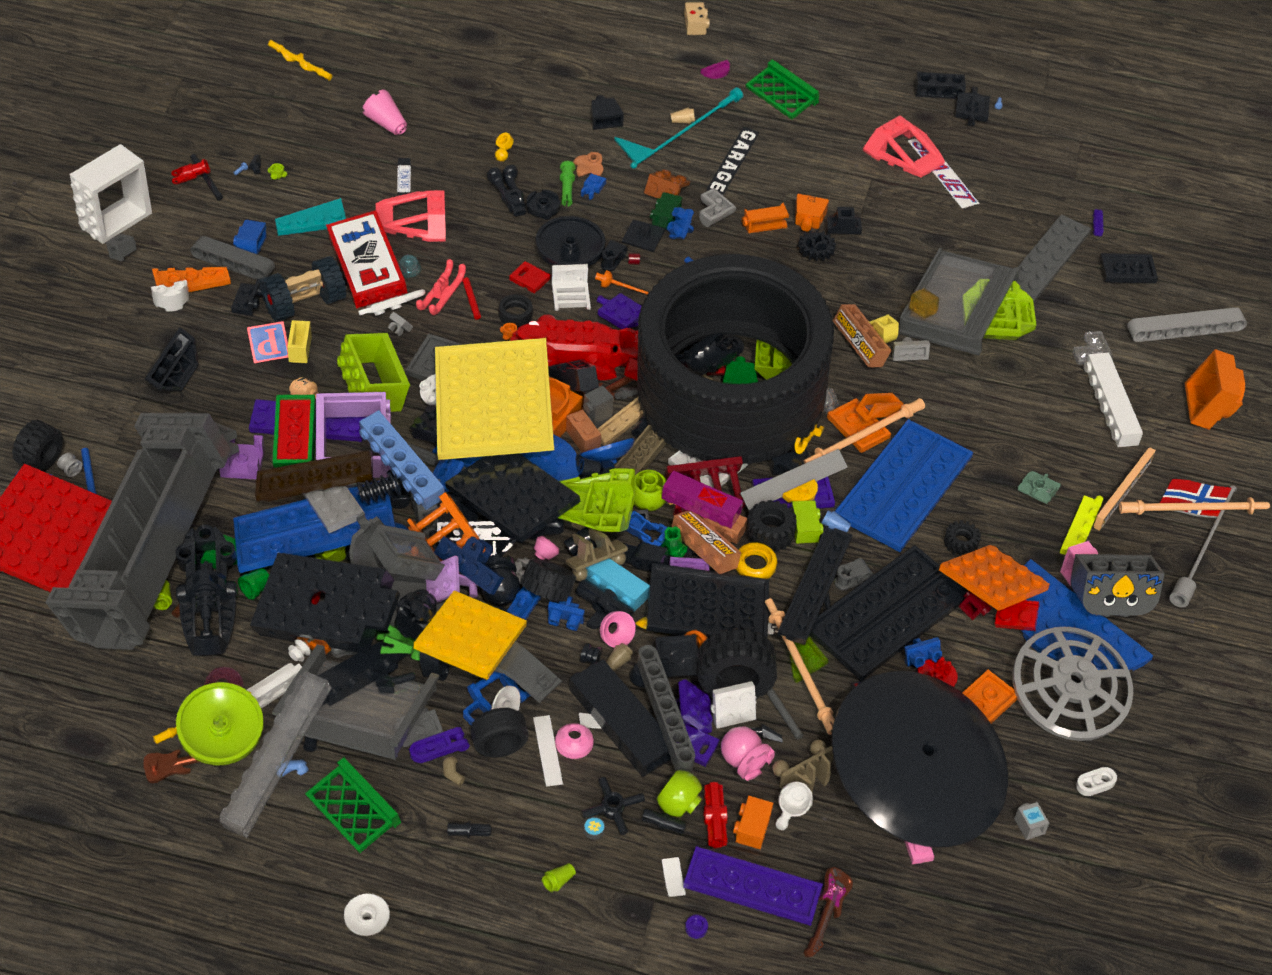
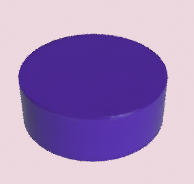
M701 915L690 916L686 921V933L695 939L704 937L708 930L707 920Z

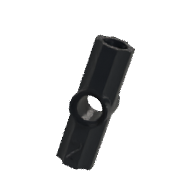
M587 579L582 580L576 589V594L591 603L595 611L600 610L605 614L613 611H622L631 617L634 614V609L618 600L617 595L612 590L607 588L603 590Z

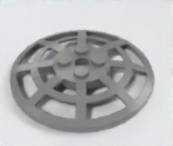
M1054 627L1043 630L1026 641L1014 661L1012 671L1013 686L1021 707L1037 725L1058 737L1077 741L1101 738L1114 731L1128 715L1133 700V682L1129 669L1120 654L1108 642L1089 631L1073 627ZM1062 632L1083 635L1093 641L1091 645L1080 641L1066 640ZM1050 633H1053L1058 641L1047 646L1041 653L1029 649L1035 641ZM1100 645L1105 647L1115 657L1122 669H1113L1109 660L1098 651ZM1069 646L1081 647L1086 649L1087 652L1084 657L1073 655ZM1061 647L1065 656L1057 662L1047 657V654ZM1094 655L1105 664L1106 670H1098L1091 662ZM1024 656L1036 660L1033 670L1034 682L1022 685L1021 666ZM1042 663L1053 668L1051 678L1041 680L1040 670ZM1071 676L1079 677L1080 683H1075ZM1111 677L1110 694L1100 688L1101 678ZM1117 677H1126L1128 684V697L1125 707L1115 699L1118 689ZM1053 686L1055 692L1060 696L1057 703L1049 697L1044 688ZM1034 690L1038 691L1043 701L1053 709L1048 719L1044 718L1032 706L1025 693ZM1095 695L1106 701L1101 707L1091 710L1089 700ZM1068 701L1081 703L1083 712L1071 711L1064 707ZM1110 706L1120 713L1118 718L1111 724L1101 729H1095L1093 718L1103 714ZM1060 714L1074 719H1085L1087 731L1068 730L1055 725V722Z

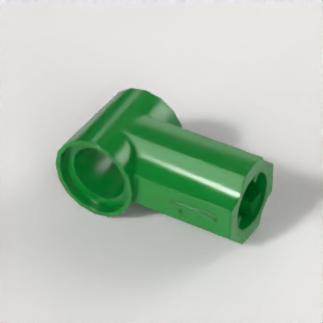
M676 526L668 527L664 531L665 541L662 547L668 548L671 557L683 558L688 547L682 543L681 530Z

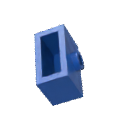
M245 220L243 225L239 227L238 234L234 236V246L258 255L266 239V223Z

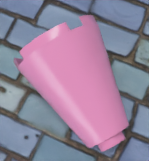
M380 90L378 95L373 94L368 98L363 106L365 110L363 114L395 135H401L406 131L407 123L388 91Z

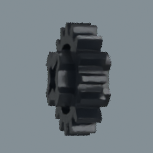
M817 229L816 232L809 230V234L804 232L803 236H800L798 242L799 252L803 253V257L809 256V260L815 258V261H818L821 258L822 261H825V257L830 259L831 255H834L835 239L831 238V234L825 235V231L821 233Z

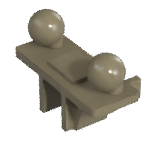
M589 528L590 538L596 542L597 548H593V544L582 536L575 533L572 534L574 543L578 545V554L567 559L566 564L573 569L572 573L576 576V581H582L588 576L586 567L608 558L620 566L623 565L626 560L624 552L628 551L627 546L619 540L610 541L608 536L601 531Z
M814 740L810 745V751L814 756L789 769L787 762L783 760L776 761L773 764L772 770L776 776L781 777L779 787L783 789L788 783L798 781L805 783L813 792L815 777L818 778L823 786H826L831 775L830 763L833 761L832 746L827 748L824 741Z

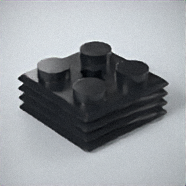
M435 405L427 406L424 413L414 420V423L409 428L411 429L410 432H413V438L437 443V413Z

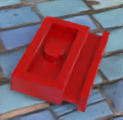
M1024 600L1002 610H997L995 627L1036 631L1038 609L1040 607L1039 602Z

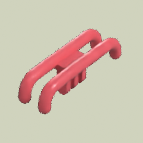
M448 259L444 273L439 277L424 300L416 301L417 309L420 311L425 310L435 297L440 300L436 305L431 304L429 306V313L437 315L461 284L465 276L466 266L464 264L459 265L457 277L449 286L448 278L452 273L453 261Z

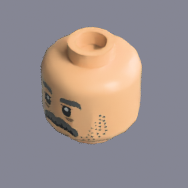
M300 377L291 383L289 391L291 395H315L316 398L318 387L313 381Z

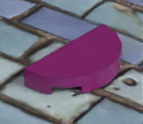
M728 60L702 68L701 74L711 79L723 78L729 73L730 63Z

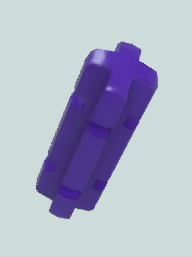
M1095 209L1093 213V232L1095 236L1101 237L1104 232L1103 211Z

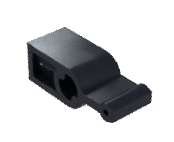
M623 543L628 548V551L624 552L626 556L625 562L631 563L637 569L651 572L652 563L668 565L670 561L668 548L645 543L632 546Z

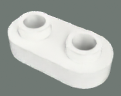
M1102 767L1080 775L1076 788L1082 795L1092 796L1113 788L1117 775L1112 769Z

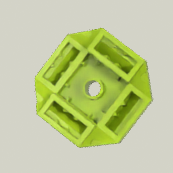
M980 279L975 286L963 295L964 326L984 292L989 279ZM1013 281L983 338L1017 340L1035 330L1036 318L1033 299L1020 288L1016 281Z

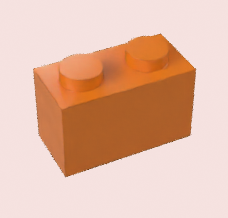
M748 796L747 803H742L739 815L742 816L741 821H736L733 833L737 834L736 843L761 850L771 817L773 802Z

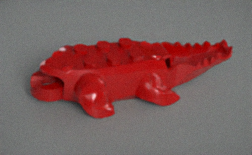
M543 315L539 317L537 322L531 321L519 327L517 331L512 333L510 341L546 338L548 366L583 359L595 365L598 380L617 378L615 368L626 366L629 358L638 361V330L635 331L631 328L612 329L599 322H577L571 319L563 321L557 320L552 315ZM616 345V352H613V346Z

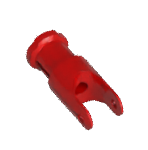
M202 159L199 163L188 164L173 170L171 174L175 178L172 179V183L180 184L195 179L198 175L209 174L211 171L207 160Z

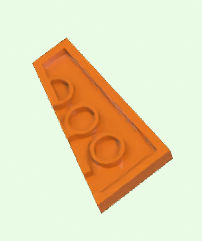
M203 267L202 270L186 268V270L175 271V268H167V271H159L158 268L152 269L156 286L172 287L174 282L187 280L188 290L193 292L231 284L227 267Z

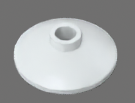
M514 686L503 687L497 693L492 709L506 707L519 710L520 693L518 689Z
M362 894L353 898L347 904L344 911V920L352 932L362 936L373 935L380 932L387 925L389 908L381 897L373 894ZM367 916L371 918L369 920H363V918Z

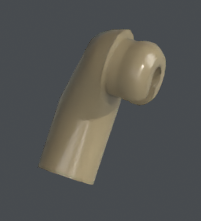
M453 756L446 757L443 761L444 776L461 786L465 781V777L456 771L457 759Z

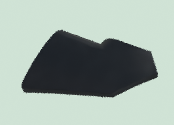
M578 454L575 458L579 475L592 477L591 474L593 473L601 475L609 473L610 469L616 468L614 463L609 460L600 463V461L587 459Z

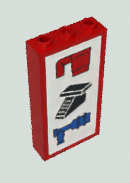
M376 210L326 225L329 239L344 278L347 281V286L356 309L407 294L404 277Z

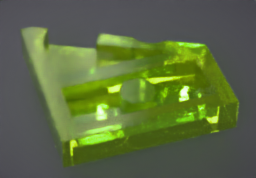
M810 637L805 646L794 642L809 674L828 664V659ZM790 654L794 682L798 683L803 678Z

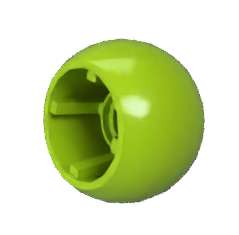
M643 470L635 474L634 506L636 508L655 511L666 503V500L662 499V491L667 480L661 473L654 470Z
M677 770L656 799L660 808L665 813L674 817H682L685 811L691 814L702 800L698 796L702 786L692 773Z

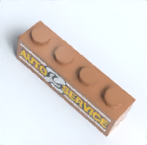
M841 304L833 319L838 330L842 332L846 340L868 367H883L892 350L855 304Z
M685 511L674 515L672 527L676 526L681 530L682 541L717 573L722 574L738 568L741 552L703 518L692 511Z

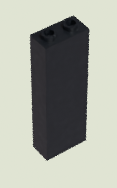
M604 659L598 663H592L587 669L575 673L570 678V692L586 711L592 715L602 730L642 777L672 760L658 722Z

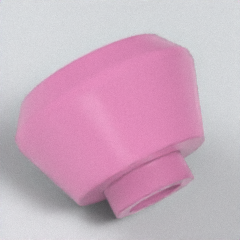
M544 536L537 537L534 549L536 550L535 555L538 558L550 560L559 554V548Z

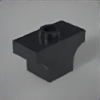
M837 207L836 213L826 218L827 233H862L861 218L855 216L854 207Z
M805 449L801 454H797L794 451L778 457H772L770 464L771 474L781 475L805 464L804 460L809 456L808 451Z

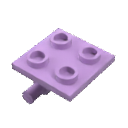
M453 556L440 562L445 564L435 581L426 579V590L435 596L437 603L448 599L454 590L460 593L459 585L469 587V597H478V585L466 576L459 574L458 556Z

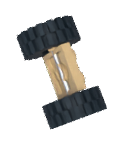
M331 256L313 261L312 271H307L297 277L292 276L284 280L282 275L277 273L260 279L263 301H265L268 313L271 314V318L275 322L294 316V302L320 294L326 304L345 299L346 287L344 285L345 281L342 278V272H340L336 260Z

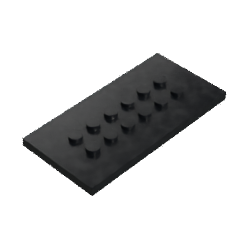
M914 545L818 615L810 636L856 677L864 680L902 651L905 646L911 644L914 639L919 638L958 608L966 599L964 595L969 590L939 571L940 565Z

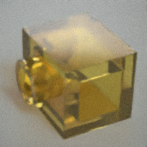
M923 288L911 295L909 309L925 319L937 313L939 297Z

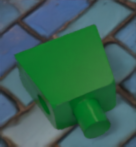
M739 356L735 361L727 365L723 383L749 384L758 382L754 364L746 362L744 357Z

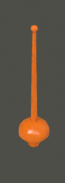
M608 270L605 271L604 275L597 273L595 277L596 280L602 281L601 287L603 288L613 283L644 294L649 293L613 280L612 273Z

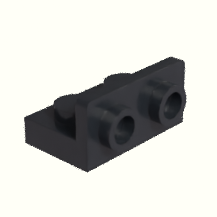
M257 278L255 285L240 284L231 307L232 313L253 316L255 309L259 308L260 296L263 297L260 279Z

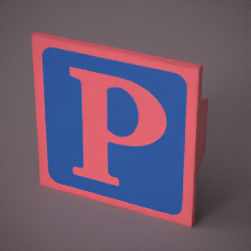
M283 321L247 327L254 364L288 358V341Z

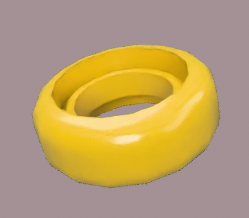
M758 542L741 546L739 549L741 556L738 568H736L739 575L769 579L775 573L778 562L776 554L770 547ZM751 555H758L766 560L767 565L761 569H753L747 566L745 559Z

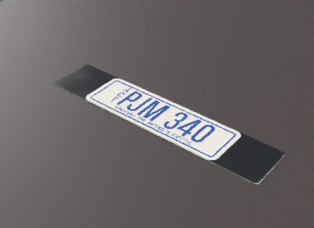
M398 158L397 196L410 193L411 158Z

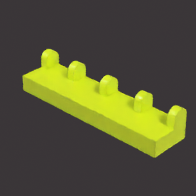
M1084 495L1061 547V554L1066 555L1068 547L1086 542L1102 505V496H1096L1093 499Z

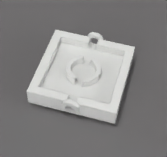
M752 681L713 690L711 711L714 713V725L716 728L756 720L755 685Z

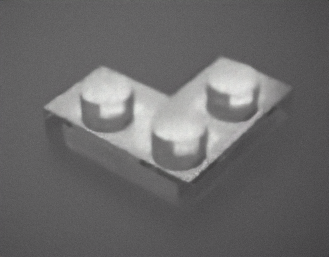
M1102 331L1085 332L1083 338L1087 346L1073 347L1072 350L1077 365L1084 364L1087 361L1088 354L1110 353L1111 358H1113Z

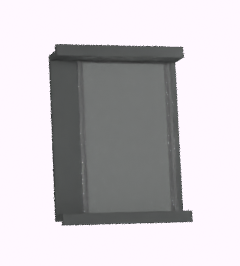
M939 248L900 316L899 334L923 341L929 340V342L979 356L982 352V339L1013 281L1018 283L1020 280L1019 268L1015 267L1013 269L943 251L942 248Z
M317 644L272 711V714L277 716L278 729L287 732L289 730L302 729L301 732L296 734L396 760L398 752L429 699L436 692V682L439 679V675L431 673L425 684L409 681L395 685L394 693L392 694L378 692L376 682H372L331 706L326 703L321 707L319 706V708H311L308 704L310 699L307 696L308 689L316 685L317 675L339 664V662L327 660L325 646ZM302 710H307L309 712V718L305 723L301 724V719L306 720L307 716L299 714V712Z

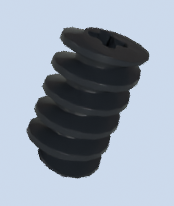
M391 473L387 474V479L380 475L379 482L373 477L372 484L368 480H365L364 486L357 482L362 503L365 501L367 505H370L371 498L377 503L378 496L383 500H386V494L393 498L394 491L398 496L401 495L396 475L393 477Z

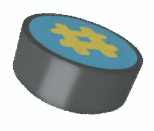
M598 817L588 818L583 826L585 836L592 840L601 838L605 833L604 821Z

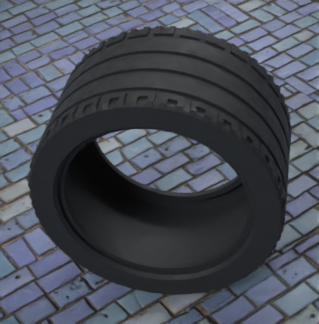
M724 254L708 256L690 261L666 274L663 279L658 281V284L652 287V291L647 294V298H645L644 305L639 313L637 395L640 408L643 411L644 418L647 419V423L671 447L680 450V452L704 461L741 456L743 464H752L770 460L772 457H778L783 453H787L788 450L794 449L797 437L801 438L802 442L804 438L810 435V432H813L815 425L819 423V418H821L825 407L834 339V323L829 306L826 305V300L822 298V294L816 290V287L809 280L805 279L795 270L776 261L751 255ZM723 333V335L746 336L763 341L780 351L792 365L782 373L767 380L749 384H728L713 381L692 372L675 356L687 346L711 334Z

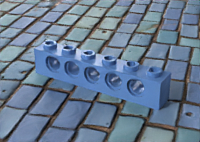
M379 410L359 421L361 437L370 442L372 450L380 454L384 465L390 466L393 475H396L397 479L400 478L403 487L407 492L410 491L413 494V498L418 505L421 504L427 510L441 501L439 496L445 493L444 486Z

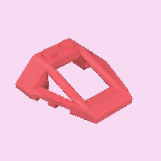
M898 116L878 127L863 147V151L879 161L883 159L888 161V165L903 167V171L920 178L945 163L942 154L927 134L902 116ZM901 134L908 139L915 136L929 154L913 162L894 138ZM887 143L890 144V146L897 152V154L904 161L888 153H885L887 149Z
M444 190L413 192L384 199L376 203V211L386 233L396 235L398 232L407 234L409 238H414V236L421 237L423 241L428 242L446 241ZM427 198L428 213L393 221V206ZM428 220V230L400 227Z

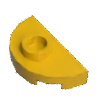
M813 479L783 493L782 498L789 503L791 501H813L818 491V484Z

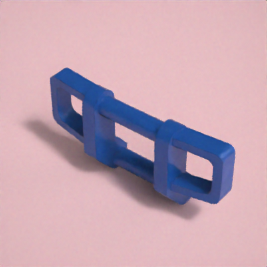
M494 671L488 680L483 678L477 683L467 686V690L474 702L463 710V718L472 725L474 719L469 714L477 708L483 713L492 709V706L482 696L480 690L498 678L504 687L514 686L518 689L520 703L527 700L531 695L526 691L523 692L513 679L505 674Z

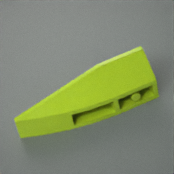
M756 341L755 370L766 380L782 373L792 365L776 348L763 341Z

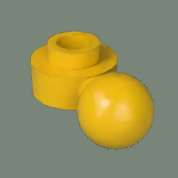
M502 133L496 139V145L500 148L495 152V158L498 161H505L508 158L507 150L511 148L514 142L509 133Z

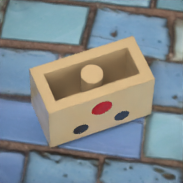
M704 2L685 3L684 19L687 35H706V28H709V19H706L708 12L704 8Z

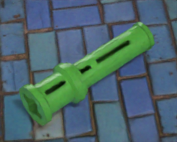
M564 161L560 165L562 171L560 174V180L562 181L561 203L566 206V201H568V206L572 205V183L575 180V174L573 173L575 164L571 161Z

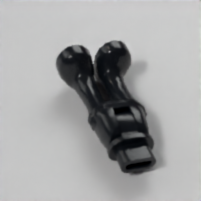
M508 165L504 168L503 173H501L498 167L491 168L487 172V179L498 189L506 207L514 216L525 215L527 211L525 209L524 194L515 183V179L518 176L517 167L515 165ZM504 182L507 184L510 190L506 189Z

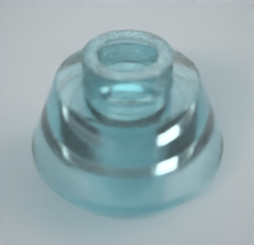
M413 255L403 256L398 263L404 277H414L421 271V265Z

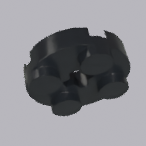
M536 190L527 197V212L536 217L549 220L560 210L559 196L553 191L542 190V192L537 193Z

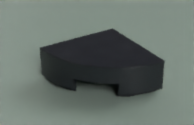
M597 610L588 620L586 627L591 629L600 628L601 622L607 614Z

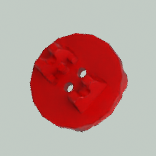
M941 657L938 662L928 659L917 670V673L932 676L955 687L958 680V674L951 665L952 663L945 661L944 657Z

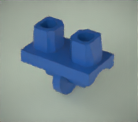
M681 207L674 208L672 214L676 219L667 226V230L670 232L669 238L672 240L675 238L685 239L687 233H693L694 227L690 225L694 213L693 210Z
M522 587L516 594V598L508 608L507 613L527 620L541 597Z
M571 596L568 597L567 601H559V603L549 602L548 623L559 626L561 619L568 620L566 628L577 631L579 625L584 623L585 610L579 609V604L573 603V597Z
M938 637L926 641L916 638L913 640L912 645L904 647L906 654L905 664L907 666L914 665L918 668L923 666L928 659L938 662L942 657L940 639Z

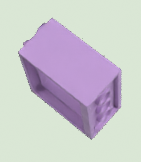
M386 392L316 394V460L331 458L326 457V418L368 417L379 410L390 423V400H386ZM373 456V477L380 478V475H383L384 478L387 477V471L391 470L390 466L384 465L380 456Z

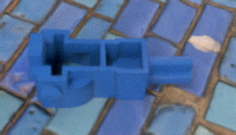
M633 511L629 527L626 531L641 539V543L662 547L665 541L664 531L667 527L661 523H651L642 515ZM646 529L649 531L656 530L661 535L657 541L654 540L652 543L650 542L652 537L644 533Z

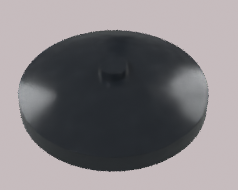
M562 216L551 219L544 223L536 234V250L539 256L550 265L587 264L589 267L602 257V252L605 249L603 231L592 221L581 217Z

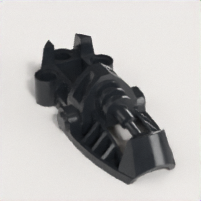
M204 524L199 526L197 530H194V528L189 530L185 535L184 544L179 545L175 552L179 566L186 569L185 584H178V587H176V598L179 600L183 633L193 656L226 653L234 629L236 596H238L237 583L235 581H227L228 566L233 565L237 560L235 546L233 543L226 541L223 534L215 526L213 529L212 526ZM205 535H209V536H210L209 538H206V539H203V538H202V537L205 536ZM216 550V571H213V563H208V561L201 563L200 570L197 571V551ZM225 552L231 553L229 555H223V553ZM183 555H190L187 558H182ZM218 611L219 635H213V630H210L209 619H211V612ZM201 612L204 630L200 631V636H197L196 613Z

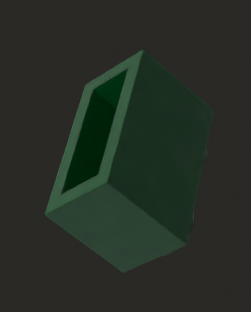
M663 192L661 198H657L655 209L651 211L650 219H652V225L663 227L667 230L668 224L676 219L672 214L674 208H682L683 197Z

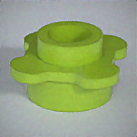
M275 163L268 169L271 179L275 180L287 176V172L284 171L282 164Z

